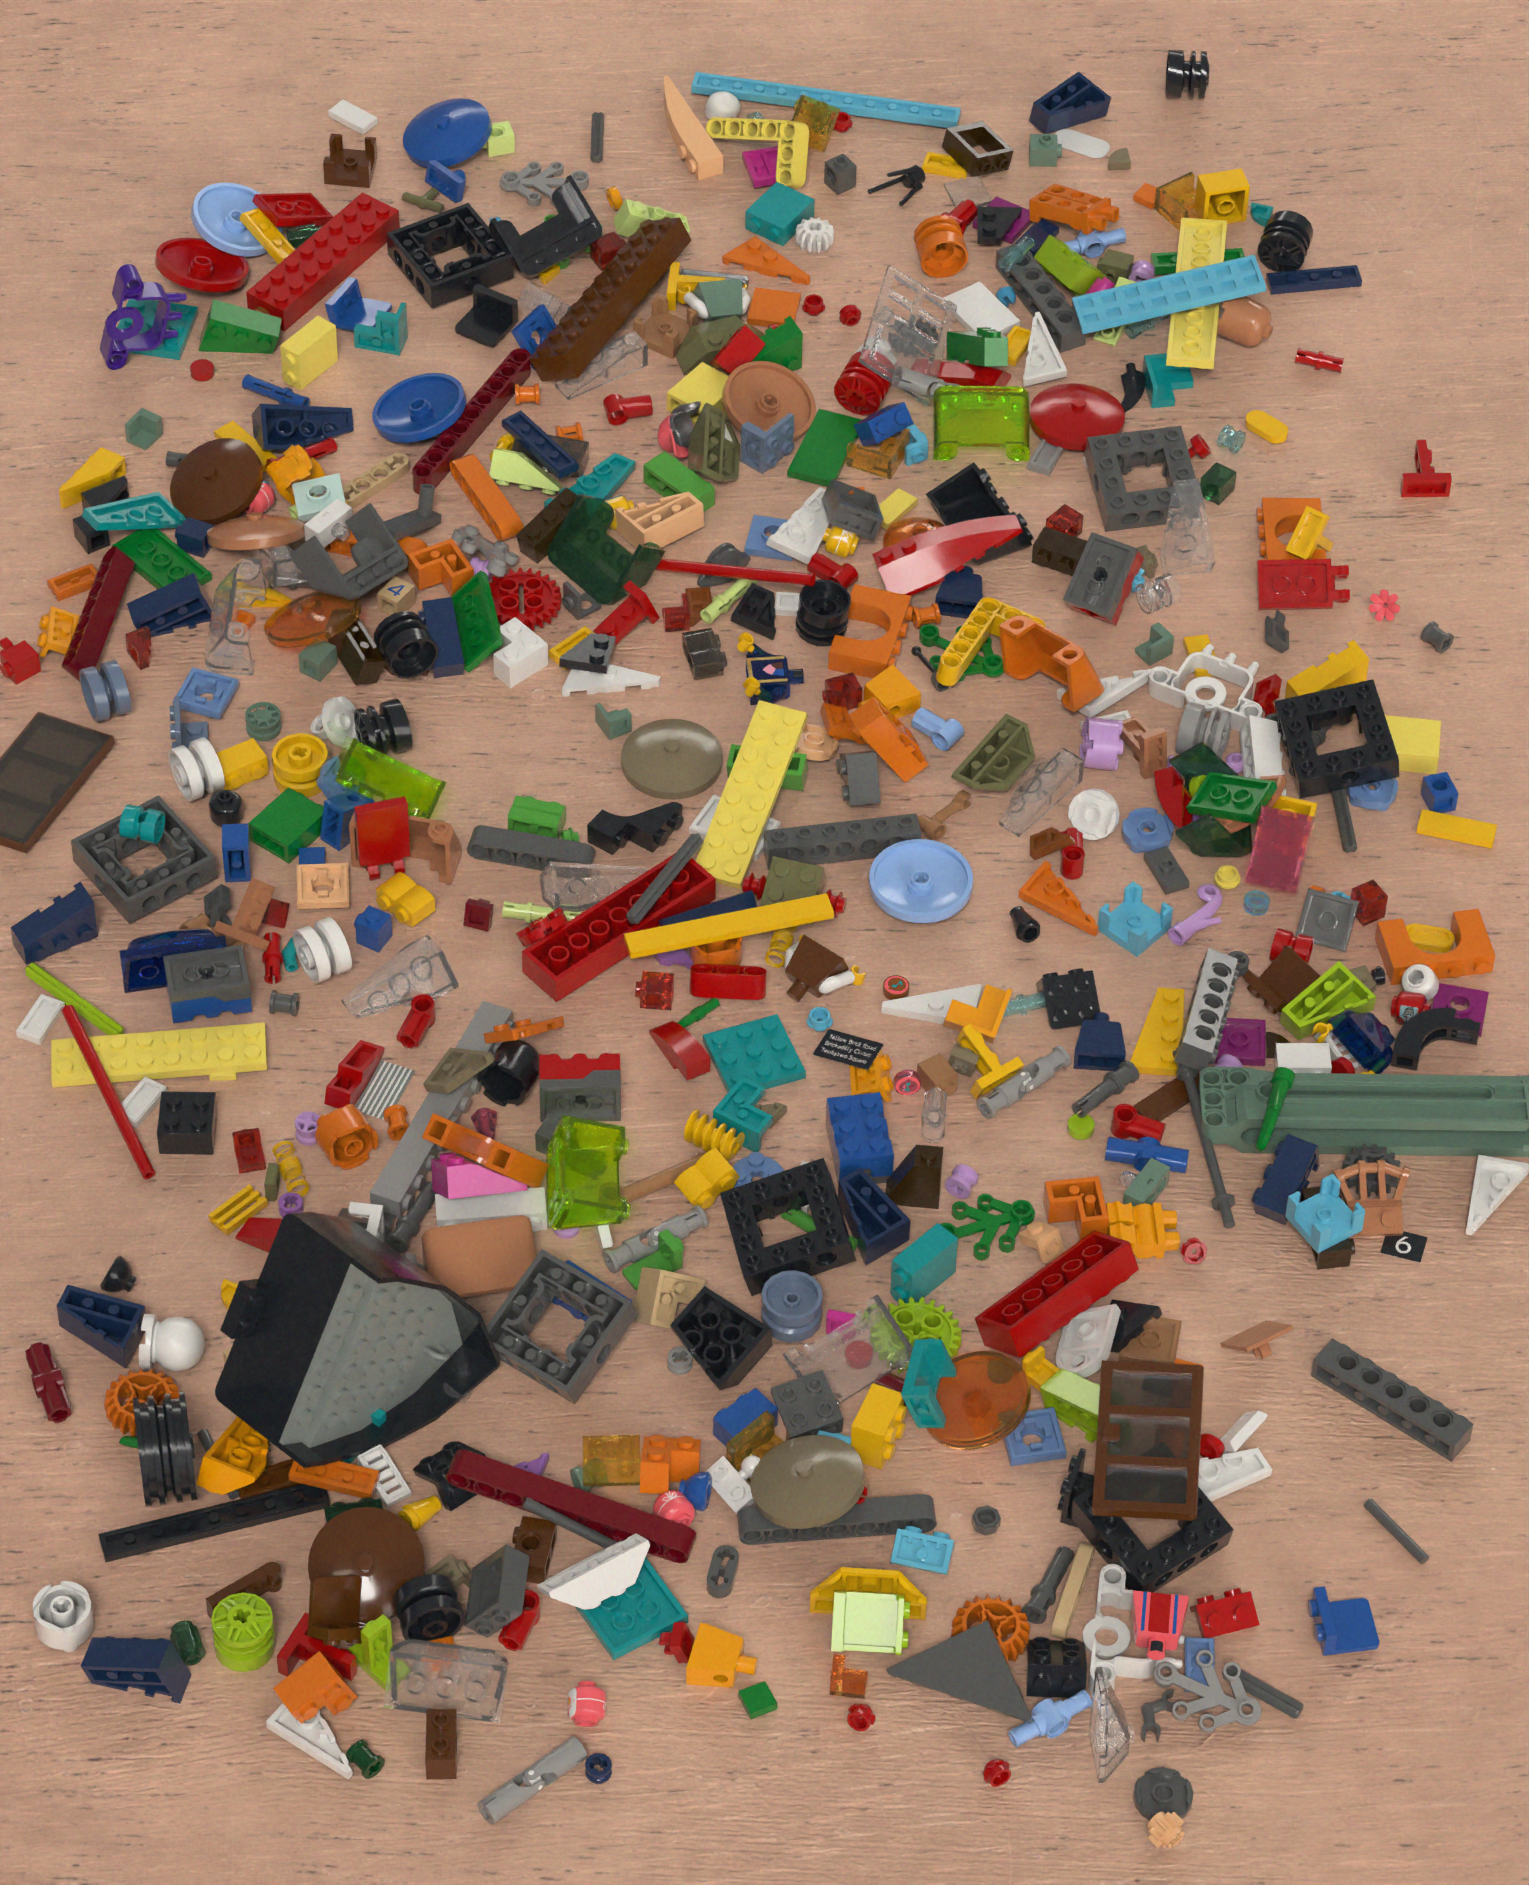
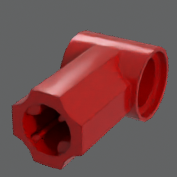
M967 199L962 201L950 213L944 212L941 215L954 218L959 223L963 235L966 226L977 216V207L973 201Z
M611 394L603 400L608 422L614 426L624 424L628 418L653 415L650 395L623 398L619 394Z
M815 553L807 564V571L815 574L822 580L837 582L846 589L859 578L856 569L851 564L844 563L839 565L823 554Z
M1067 828L1061 833L1070 835L1075 840V844L1061 849L1060 873L1064 878L1074 880L1083 875L1085 860L1083 833L1079 832L1077 828Z
M419 994L411 1000V1009L397 1034V1041L402 1043L404 1047L410 1049L418 1047L427 1029L435 1023V1003L431 996Z
M1124 1103L1114 1108L1110 1130L1115 1137L1120 1139L1152 1137L1161 1142L1166 1124L1137 1114V1110L1132 1105Z
M525 1590L523 1608L530 1607L531 1609H523L519 1617L503 1627L498 1637L499 1643L504 1645L506 1649L512 1651L522 1650L533 1626L540 1620V1599L538 1594L532 1590Z

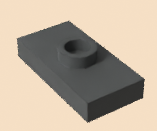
M1168 846L1144 853V861L1165 895L1189 888L1190 882Z

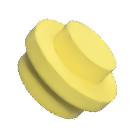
M1230 865L1220 867L1215 873L1214 878L1215 883L1223 889L1236 888L1240 884L1241 879L1238 870Z

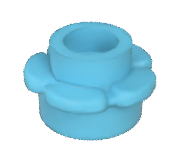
M824 1007L813 1008L808 1015L807 1025L816 1031H825L826 1028L831 1027L833 1024L829 1010Z

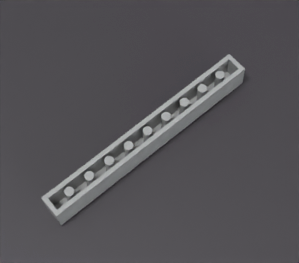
M483 1001L455 1048L488 1051L493 1054L503 1042L485 1044L483 1033L494 1031L493 1026L509 1023V1028L514 1027L515 1022L512 1020V1010ZM478 1073L449 1094L428 1093L370 1191V1204L383 1205V1212L394 1214L397 1219L402 1217L405 1211L411 1208L416 1192L423 1189L426 1175L429 1171H432L431 1159L437 1158L440 1151L444 1152L446 1149L422 1138L432 1114L435 1113L459 1124L461 1115L469 1110L472 1096L480 1091L482 1084L481 1081H477Z

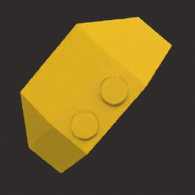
M840 1567L810 1591V1613L833 1614L835 1590L905 1594L904 1601L910 1602L909 1619L926 1620L927 1598L898 1570Z

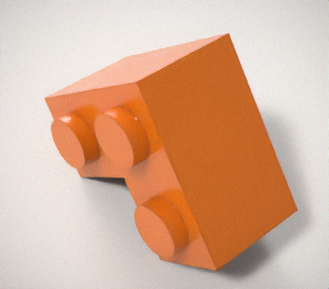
M452 538L408 554V573L419 591L442 583L448 593L453 595L474 576L473 567Z
M1099 1176L1045 1181L1043 1204L1048 1223L1075 1221L1079 1241L1093 1231L1107 1235L1109 1218Z
M663 1435L644 1436L640 1464L639 1493L663 1494L669 1491L670 1482H681V1480H687L693 1474L700 1472L701 1439H694L690 1436L679 1438H666Z
M320 1651L273 1688L290 1713L301 1724L313 1718L324 1705L335 1716L337 1713L346 1710L352 1701L357 1698V1695L339 1671Z

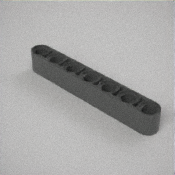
M926 1494L865 1498L863 1503H856L840 1518L822 1526L806 1529H793L776 1525L764 1518L756 1506L744 1507L737 1513L739 1539L743 1544L747 1545L896 1535L897 1529L905 1530V1526L920 1528L922 1533L933 1530L937 1525L933 1498Z

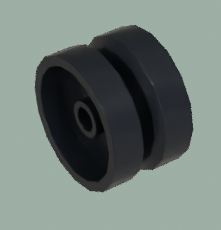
M428 1574L416 1577L403 1584L393 1596V1607L397 1618L400 1620L403 1637L410 1644L424 1646L423 1642L449 1636L453 1637L461 1630L465 1623V1615L460 1602L457 1600L454 1583L449 1577L444 1575Z

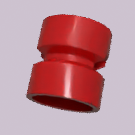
M1278 928L1272 943L1269 960L1274 961L1286 947L1292 946V949L1305 962L1309 963L1314 937L1303 934L1295 937L1292 931Z

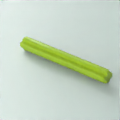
M33 962L26 966L25 975L60 1001L65 1002L66 1005H73L79 1015L105 1034H124L123 1026L42 967Z

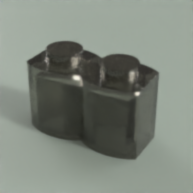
M712 628L682 633V648L693 679L699 680L724 675V667H727V658L725 652L720 651L719 635H714Z

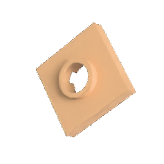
M348 863L296 865L297 909L350 907ZM322 885L332 888V891L329 893L328 890H318V893L314 892L317 887Z

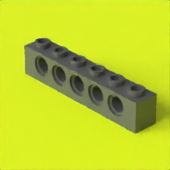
M1022 243L998 249L996 252L995 268L1008 285L1013 288L1017 297L1033 317H1035V312H1040L1059 352L1062 353L1084 346L1087 334H1082L1074 307L1068 304L1064 294L1059 292L1053 280L1048 278L1043 267L1033 258L1031 251L1027 250Z
M915 813L764 830L763 852L768 870H770L773 856L812 865L876 858L884 849L895 843L911 839H921V829L917 814Z
M1208 948L1198 972L1174 1062L1198 1071L1206 1068L1208 1063L1214 1064L1219 1051L1216 1048H1218L1223 1033L1220 1032L1224 1029L1227 1020L1226 1015L1231 1005L1230 1000L1235 990L1234 985L1239 975V970H1236L1237 958Z
M1332 1338L1313 1359L1311 1372L1313 1378L1452 1462L1470 1441L1473 1423L1466 1417L1448 1409L1440 1401L1433 1400L1418 1388L1400 1380L1395 1374L1377 1366L1372 1360L1354 1352L1347 1345L1341 1344Z

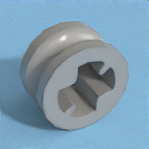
M675 1347L668 1353V1369L673 1374L684 1375L692 1369V1355L685 1347Z

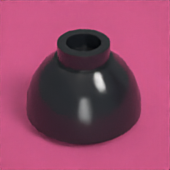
M117 1256L101 1282L100 1287L106 1292H119L122 1290L129 1292L137 1277L132 1275V1269L128 1261L122 1256Z

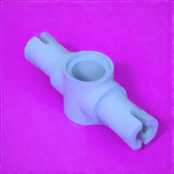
M1124 228L1108 232H1097V230H1094L1088 235L1083 234L1081 231L1075 239L1064 243L1079 253V255L1085 254L1089 258H1096L1104 252V249H1107V246L1126 242V233Z
M1083 1689L1064 1701L1058 1700L1054 1702L1053 1699L1049 1698L1039 1702L1031 1712L1034 1722L1031 1724L1024 1722L1009 1730L1008 1736L1010 1741L1017 1748L1036 1736L1042 1737L1046 1735L1051 1739L1061 1735L1068 1728L1072 1716L1092 1706L1089 1694Z

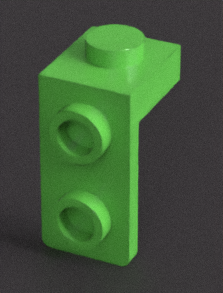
M668 1229L658 1233V1251L624 1268L622 1275L637 1291L642 1267L670 1272L677 1271L683 1267V1243L678 1237H674Z

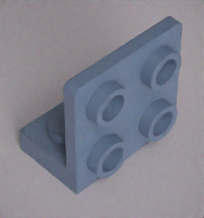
M791 413L787 414L767 432L748 421L741 426L740 462L764 474L767 470L773 468L784 456L789 455L794 448V415Z
M174 696V706H170V721H175V723L170 724L171 739H176V742H172V749L180 745L189 748L191 741L201 737H205L208 740V723H182L179 696Z

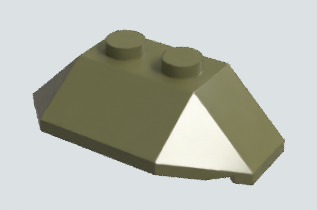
M736 315L692 325L676 354V359L683 375H688L702 362L713 367L710 362L739 327L746 325L759 338L765 335V333Z
M706 402L689 437L688 468L708 480L718 482L736 481L739 475L740 444L733 428L728 422L729 418L726 412Z
M1005 714L952 773L951 778L973 789L1008 791L1035 760L1028 724Z

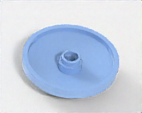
M216 183L203 188L196 195L191 207V219L197 232L208 243L221 251L237 256L252 257L267 253L264 247L239 220L241 213L258 208L252 200L255 194L261 193L236 183ZM276 227L282 233L283 227Z
M928 839L905 840L887 847L875 858L869 872V889L876 904L889 915L913 923H932L955 915L967 904L973 888V873L964 856L944 843Z

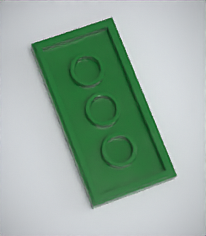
M819 409L787 470V477L828 487L831 479H838L859 437L854 424L862 419Z
M138 529L112 545V547H118L135 562L133 569L156 589H160L192 573H195L202 586L212 580V573L158 529Z
M481 570L450 596L454 606L464 660V670L469 673L503 644L488 576Z

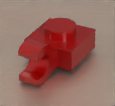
M1277 674L1256 683L1253 701L1260 704L1262 710L1265 711V717L1275 713L1273 701L1279 698L1282 679Z

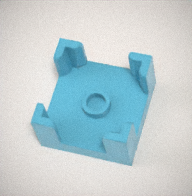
M1133 881L1124 890L1123 903L1111 913L1109 912L1108 903L1099 909L1098 926L1099 932L1138 957L1171 928L1173 908L1163 902L1159 914L1142 902L1143 888Z
M1334 1174L1322 1179L1320 1193L1300 1203L1301 1193L1299 1191L1288 1196L1285 1217L1317 1253L1361 1232L1363 1229L1366 1210L1358 1202L1355 1203L1354 1213L1339 1197L1341 1183Z

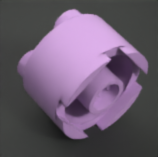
M1085 718L1081 731L1083 742L1079 747L1080 766L1117 771V754L1122 755L1124 745L1123 740L1119 739L1123 728L1122 720Z

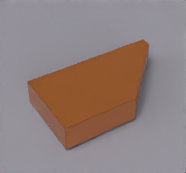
M710 587L685 589L690 627H694L702 620L700 616L701 610L712 603Z
M1050 827L1030 836V856L1037 860L1075 844V840L1070 835L1063 834L1059 830Z

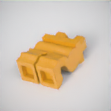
M1119 1201L1106 1203L1109 1218L1107 1235L1130 1242L1136 1258L1145 1259L1153 1256L1155 1258H1164L1165 1251L1179 1250V1232H1165V1229H1176V1211L1162 1210L1161 1202L1153 1203V1205L1144 1203L1132 1206V1203L1122 1204Z

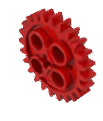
M519 567L518 572L515 573L512 569H509V574H505L500 578L492 576V583L489 582L498 622L501 625L516 617L529 627L530 630L534 631L535 625L544 628L543 622L550 624L551 617L557 618V611L561 610L560 587L556 586L555 580L550 581L548 574L541 577L540 570L533 574L532 568H529L527 572H523L522 568ZM519 586H523L524 614L519 612Z

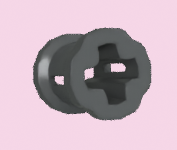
M1430 622L1423 629L1421 640L1424 642L1429 641L1436 647V651L1443 653L1452 645L1454 636L1438 628L1439 625L1436 622Z
M272 990L269 1000V1013L285 1012L291 1013L292 1016H297L300 1003L299 993L288 995L279 994L276 990Z

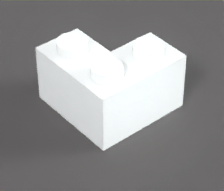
M516 617L500 626L503 644L497 648L498 652L493 654L494 675L509 688H512L548 665V644Z

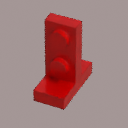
M1416 440L1414 454L1416 473H1403L1400 488L1401 497H1449L1452 482L1451 473H1435L1434 466H1430L1432 463V450L1427 448L1426 440Z
M631 580L623 586L629 597L593 630L595 634L615 636L616 644L644 618L652 624L660 618L646 593Z
M305 1612L277 1655L278 1673L289 1676L299 1660L306 1662L320 1651L343 1678L352 1681L357 1673L356 1656L346 1649L322 1644L323 1640L308 1636L309 1614Z

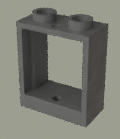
M831 479L822 497L829 524L874 540L884 520L876 496Z
M506 1544L472 1568L465 1627L488 1638L522 1614L530 1556Z

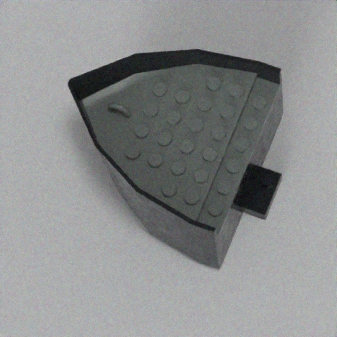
M315 1212L289 1213L281 1221L259 1279L242 1280L238 1283L220 1329L229 1338L235 1340L216 1385L215 1396L222 1405L303 1468L353 1458L378 1445H382L385 1448L436 1421L492 1374L500 1365V1359L481 1313L444 1284L353 1220ZM379 1408L386 1412V1421L380 1427L372 1423L371 1414Z

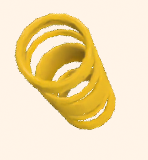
M798 926L775 930L769 944L770 949H768L765 955V961L769 966L780 968L785 964V956L779 952L772 951V949L786 952L794 939L790 932H795ZM776 955L783 962L780 964L774 963L768 956Z
M281 1141L273 1147L272 1151L276 1157L283 1180L287 1183L286 1188L289 1193L293 1192L291 1190L294 1187L305 1185L303 1190L293 1192L303 1197L308 1193L309 1185L304 1180L305 1175L301 1174L303 1170L298 1157L292 1156L295 1153L293 1143ZM281 1145H291V1148H285L279 1154L275 1152ZM278 1158H285L280 1163L278 1162ZM303 1176V1180H296L292 1183H289L291 1179Z

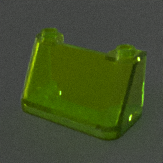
M941 386L937 388L933 394L932 411L933 460L953 459L958 453V447H1006V456L1013 461H1029L1030 413L1028 391L1018 386Z
M562 1115L549 1141L546 1153V1163L549 1164L546 1171L548 1228L565 1230L620 1224L624 1219H628L631 1205L627 1203L625 1196H620L619 1160L622 1154L625 1155L629 1146V1139L625 1138V1127Z

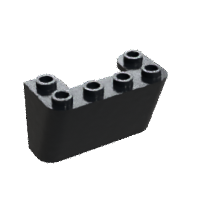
M974 462L926 493L932 508L946 526L986 517L1016 515L1015 512L1010 513L1008 511L1010 508L1002 496L1000 498L996 496L998 493L990 482L991 478L984 468L979 469ZM1020 513L1016 517L1023 532L998 548L990 547L984 553L985 556L980 559L972 558L976 565L984 564L1032 546L1031 540L1034 538L1026 527L1027 522Z

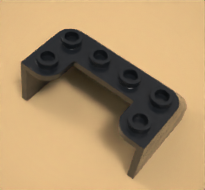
M571 175L567 176L564 185L555 189L552 194V203L559 214L522 235H519L515 226L508 220L497 221L496 218H493L490 221L488 227L513 255V266L526 277L539 275L597 242L601 237V224Z

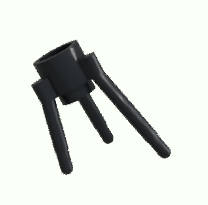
M917 165L887 174L888 177L902 176L869 189L868 193L871 194L902 182L905 187L913 188L899 202V205L903 206L918 190L923 188L922 183L925 181V173Z

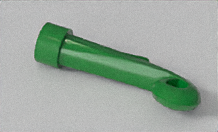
M1277 1067L1274 1070L1266 1112L1255 1144L1258 1152L1265 1150L1288 1090L1292 1088L1295 1073L1288 1068Z

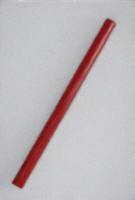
M635 556L633 559L634 568L805 586H814L816 581L815 574L644 556Z
M67 1005L61 1012L143 1179H150L155 1175L151 1162L74 1006Z

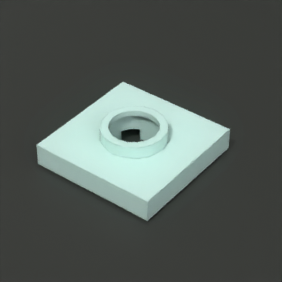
M339 473L292 484L298 518L303 522L311 520L336 499L346 503ZM313 493H314V496L319 495V494H324L323 496H320V497H312V496H311V494H313Z

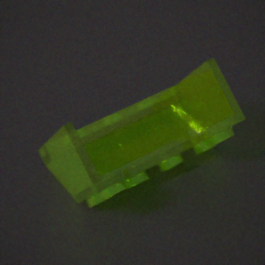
M348 736L344 741L332 773L336 776L335 782L349 788L355 785L359 787L358 793L371 799L373 794L382 798V801L405 796L408 803V815L430 819L446 785V782L435 779Z

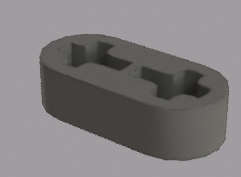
M720 1546L713 1553L707 1575V1591L712 1597H727L733 1589L739 1566V1554L732 1546ZM725 1557H729L730 1559L727 1561L726 1567H723L722 1561ZM719 1577H724V1583L721 1584V1587L716 1586Z

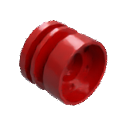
M857 352L851 356L834 386V395L846 410L858 415H871L878 410L890 389L894 370L884 357L874 352Z

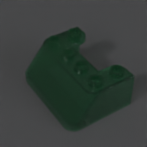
M579 494L548 547V559L598 603L613 605L628 596L623 586L629 580L639 588L647 584L666 551L656 543L647 542L644 545L639 544L634 554L630 553L607 533L614 519L612 506L602 498Z

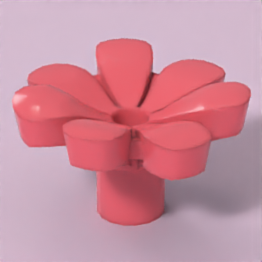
M1385 589L1380 591V595H1371L1370 600L1374 604L1369 605V611L1377 612L1375 615L1377 621H1382L1385 616L1388 621H1392L1395 618L1394 613L1400 611V605L1395 603L1399 598L1398 595L1391 594L1389 596L1388 590Z

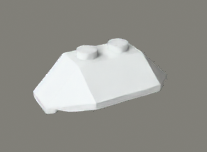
M634 1534L628 1537V1539L619 1541L538 1584L537 1588L550 1598L584 1610L596 1608L601 1604V1601L610 1596H618L624 1593L626 1588L635 1584L650 1547L649 1540Z

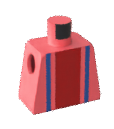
M1133 1590L1131 1615L1135 1645L1148 1648V1658L1162 1660L1165 1657V1650L1174 1651L1177 1649L1187 1615L1189 1596Z

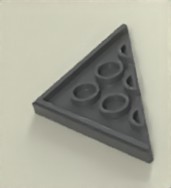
M988 1620L886 1669L892 1677H897L912 1684L947 1694L950 1697L985 1707L988 1710L1023 1720L1029 1724L1034 1722Z

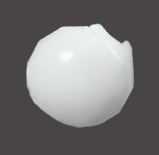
M726 91L715 92L708 98L704 113L708 119L714 117L736 118L741 105L738 98Z

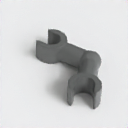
M1174 1690L1165 1691L1161 1699L1146 1703L1141 1707L1144 1722L1141 1730L1143 1742H1145L1147 1731L1154 1732L1158 1742L1161 1729L1155 1723L1154 1714L1163 1710L1172 1712L1173 1705L1176 1702L1171 1703L1167 1699L1173 1697Z

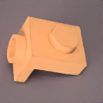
M1037 1221L1029 1224L1027 1229L1018 1233L1022 1244L1037 1249L1040 1261L1044 1264L1065 1252L1059 1230L1054 1226Z

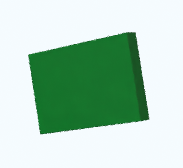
M1209 772L1186 808L1189 814L1255 824L1278 787L1275 781Z

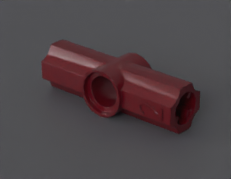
M41 1342L31 1344L30 1348L25 1350L32 1372L31 1378L36 1396L41 1398L48 1421L55 1423L63 1422L72 1413L65 1393V1384L59 1367H56L48 1344Z

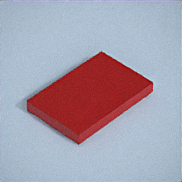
M312 193L255 194L252 200L275 227L325 225L333 218Z

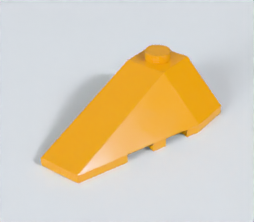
M237 1416L203 1456L196 1485L205 1488L211 1493L224 1495L254 1483L266 1467L268 1440Z

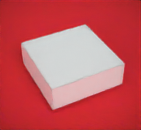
M776 592L775 615L797 617L800 593Z

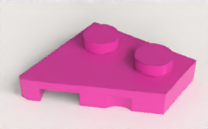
M778 146L742 152V160L754 188L774 185L777 182Z

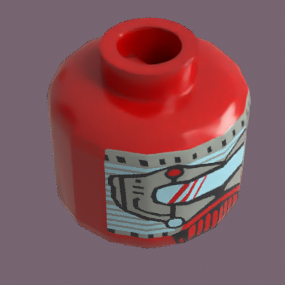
M1402 991L1398 996L1393 997L1391 1017H1395L1397 1024L1404 1025L1415 1015L1430 1010L1431 1004L1427 1003L1426 996L1422 993Z

